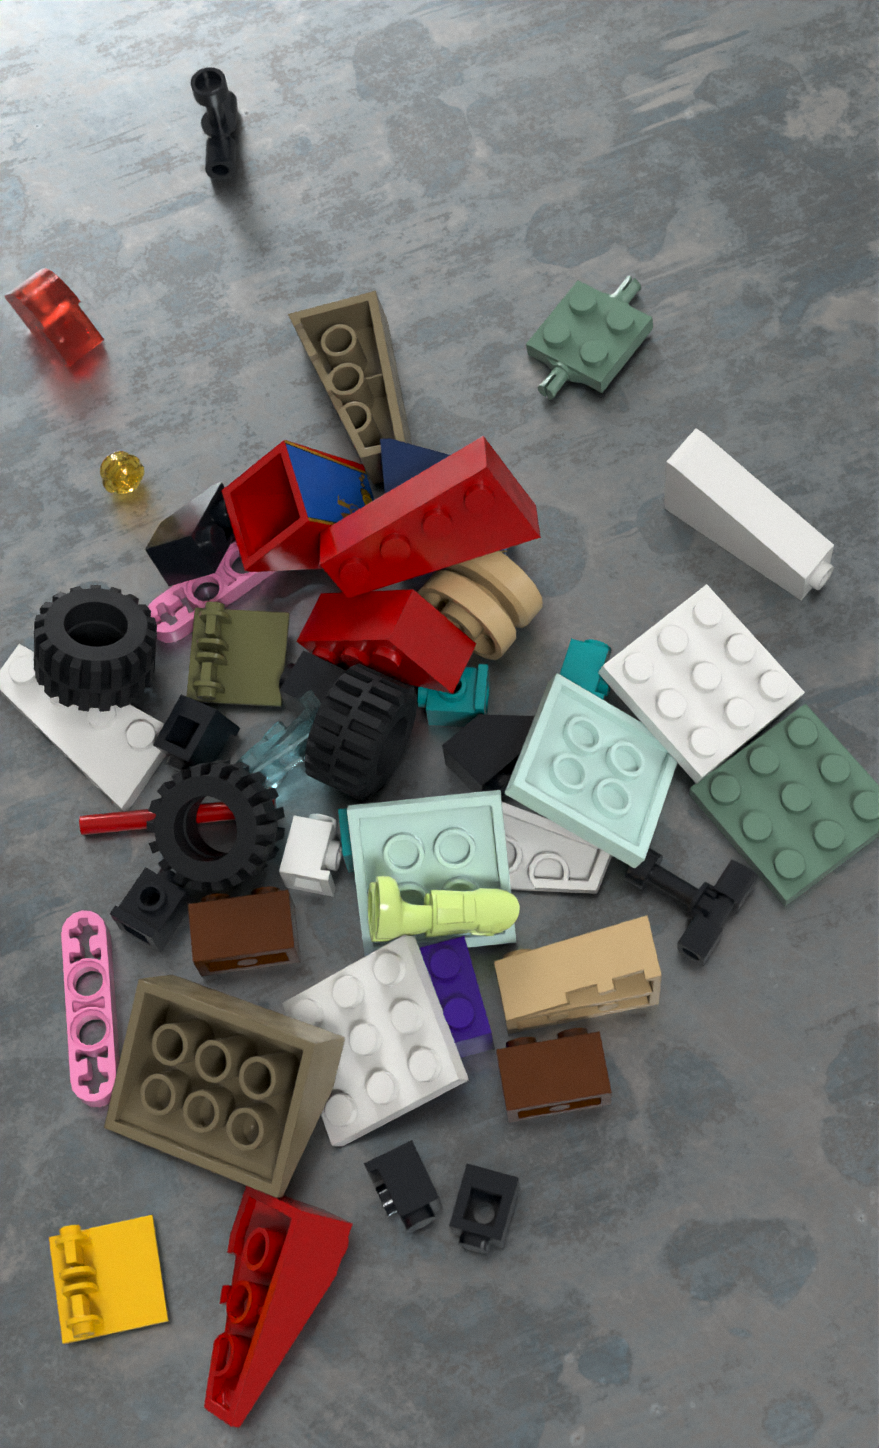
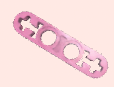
M233 542L230 544L215 573L175 584L148 605V608L151 610V617L156 620L157 639L165 643H173L185 638L193 632L195 608H205L206 602H220L225 604V609L276 571L236 573L232 570V565L241 556L237 542ZM212 582L219 586L218 594L209 601H201L194 597L196 588L203 583ZM185 597L187 598V601L191 609L194 610L191 613H189L186 605L183 607V604L181 602V600ZM167 612L170 616H175L177 622L170 626L166 621L162 622L161 615Z
M82 910L73 913L66 919L61 933L70 1083L73 1092L84 1104L90 1107H103L110 1103L120 1061L112 943L109 928L103 919L92 911ZM90 925L93 931L98 933V935H93L89 939L90 953L95 959L85 958V949L80 941L75 938V936L83 934V927ZM89 971L100 973L103 981L99 991L90 996H83L77 993L76 985L81 975ZM90 1020H100L106 1026V1033L103 1039L94 1045L81 1043L79 1034L82 1026ZM108 1054V1057H107V1058L100 1057V1056H103V1055ZM82 1056L97 1058L99 1072L104 1078H108V1082L100 1084L99 1092L93 1094L90 1088L84 1085V1082L92 1080L93 1069L91 1062L87 1058L81 1060Z

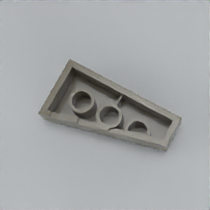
M376 291L288 314L372 483L384 482L380 439L391 438L412 444L388 320Z

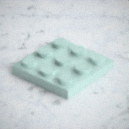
M556 673L546 686L504 794L629 866L636 868L646 858L677 761L642 722Z
M501 790L348 805L347 816L364 956L392 942H371L369 934L368 889L370 882H375L377 876H389L395 879L402 899L414 905H424L425 894H430V890L474 891L479 888H491L511 893ZM515 923L503 932L486 937L484 935H471L470 933L426 938L424 933L411 935L415 937L419 948L465 936L467 947L516 943Z

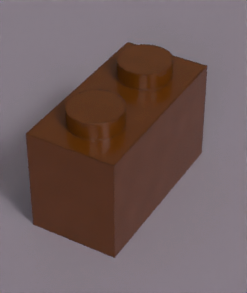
M267 886L251 891V895L231 898L228 894H211L203 897L201 902L188 904L192 958L201 977L301 962L295 905L289 890L281 891L278 887Z
M571 1028L559 1032L557 1039L537 1042L535 1037H520L506 1042V1048L496 1049L509 1123L608 1106L612 1103V1092L600 1031L588 1033L586 1028Z

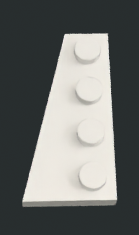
M18 644L0 669V693L26 719L38 728L65 757H68L97 788L106 794L121 812L129 811L166 757V754L153 746L164 723L130 704L119 708L117 705L110 706V711L100 712L99 708H90L89 712L80 711L77 705L72 704L66 707L60 704L59 697L50 698L44 692V686L38 685L34 671V652L21 644Z

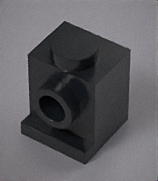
M181 694L153 746L169 756L165 764L179 772L202 763L216 761L230 734L237 736L241 728L218 710Z
M145 867L119 907L115 905L110 915L119 929L161 953L188 913V904L193 903L188 892L184 890L187 883L181 885L173 880L175 872L171 870L164 872L161 868L157 874ZM155 893L160 895L158 903L153 906H147Z
M412 1140L364 1163L373 1183L382 1179L384 1181L383 1184L375 1187L388 1217L399 1213L407 1232L418 1230L436 1219L434 1212L443 1207Z
M467 1163L449 1224L451 1233L460 1236L459 1246L484 1254H489L491 1245L503 1248L516 1199L520 1192L518 1177ZM483 1206H488L495 1212L492 1221L486 1224L479 1223L474 1218L477 1209Z

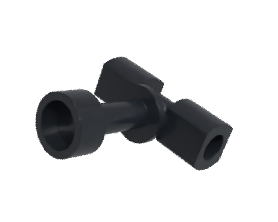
M213 67L202 68L192 76L191 88L195 101L199 105L206 107L207 112L201 119L202 130L206 135L212 137L206 141L205 171L212 179L233 178L236 173V143L230 137V133L235 132L237 128V97L233 92L228 91L226 78L221 70Z
M649 848L645 860L636 868L629 866L624 879L641 890H644L650 883L688 906L685 917L692 921L678 941L677 949L695 962L704 965L723 935L721 925L732 909L739 911L757 883L758 875L745 865L731 859L715 886L704 882L698 889L661 867L663 855Z

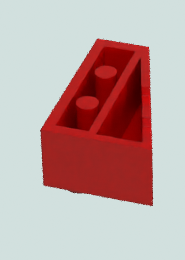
M414 589L370 591L351 598H347L343 592L321 593L296 641L311 654L342 669L348 670L351 666L359 663L404 684L451 694L454 693L476 646L472 639Z

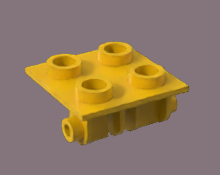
M153 1215L81 1230L80 1225H69L59 1229L60 1235L49 1237L62 1344L169 1322Z

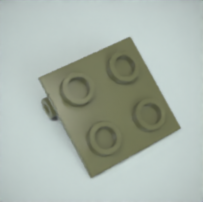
M206 602L205 608H195L186 697L201 703L282 707L279 681L285 670L290 613L224 609L225 604L220 602Z

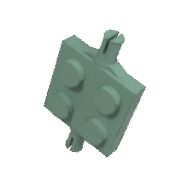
M627 276L614 294H609L577 280L526 343L528 355L547 364L551 369L548 376L538 386V391L544 397L547 396L550 400L554 399L566 381L584 383L603 393L653 329V318L629 305L630 301L642 288L639 281L635 278L632 280L631 276Z

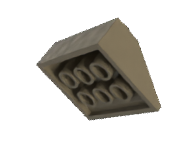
M173 974L139 979L104 1128L273 1197H283L334 1087L346 1037Z

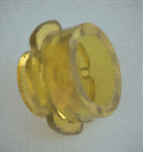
M117 451L107 456L100 466V476L103 479L102 484L105 490L109 493L116 492L119 495L134 491L144 476V466L139 464V458L125 451Z

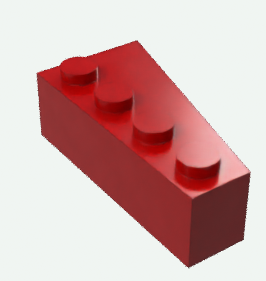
M482 436L321 531L320 566L347 598H351L541 538L537 507L486 438Z

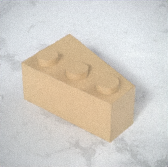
M648 915L537 949L514 950L506 953L503 959L494 961L508 1034L659 1004L662 975Z

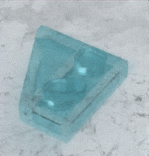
M312 690L306 692L299 699L305 710L288 727L283 722L277 721L264 734L263 738L236 762L249 765L248 772L250 774L262 773L267 778L262 784L266 790L277 787L285 780L290 770L305 762L308 736L322 704Z

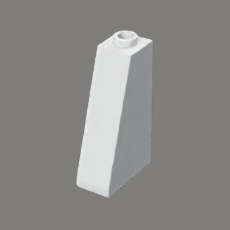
M695 428L666 461L664 509L799 600H802L812 587L819 590L827 582L834 570V566L830 564L834 544L703 432Z

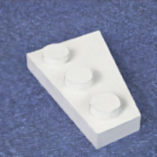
M502 802L511 890L598 893L612 855L547 818Z

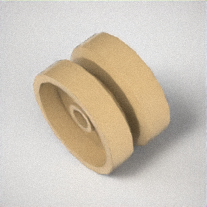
M500 551L446 567V570H437L418 590L419 595L476 643L473 653L491 660H497L502 657L517 639L515 627L524 628L543 607L542 596L533 581L517 564Z

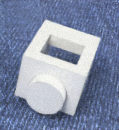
M310 814L309 818L294 815L279 869L286 888L334 897L336 887L330 870H338L343 853L342 843L338 841L336 835L337 820L323 814Z

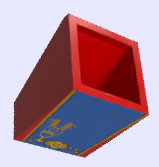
M287 440L279 443L221 490L244 570L248 572L323 569L320 566V532L375 500L363 464Z

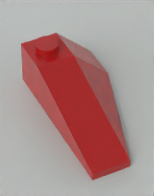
M246 1186L228 1244L227 1253L236 1255L232 1284L222 1285L220 1304L226 1305L225 1331L218 1335L213 1343L204 1403L206 1410L229 1426L240 1428L333 1282L341 1259L348 1248V1237L353 1225L352 1223L324 1209L283 1195V1197L276 1198Z

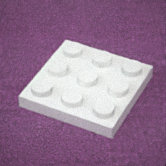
M707 584L605 663L598 672L696 784L799 700L805 693Z
M403 935L282 1003L286 1016L346 1037L334 1087L321 1113L332 1146H344L469 1080L443 1015V1010L418 944L413 936Z

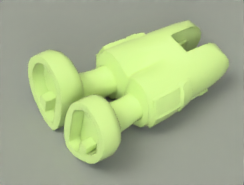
M377 876L375 882H370L368 889V926L371 942H388L403 935L411 936L422 933L425 934L426 938L470 933L476 936L484 935L485 937L494 936V934L510 928L517 920L520 912L517 898L510 892L501 889L479 888L474 891L430 890V894H425L424 905H414L405 902L400 895L397 882L389 876Z

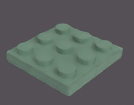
M806 703L705 776L697 784L690 787L689 796L784 907L879 837V785Z

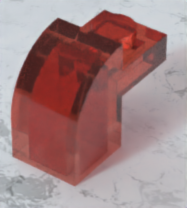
M47 268L39 269L4 296L31 333L39 331L66 367L73 365L104 340L78 305L81 302L60 277Z

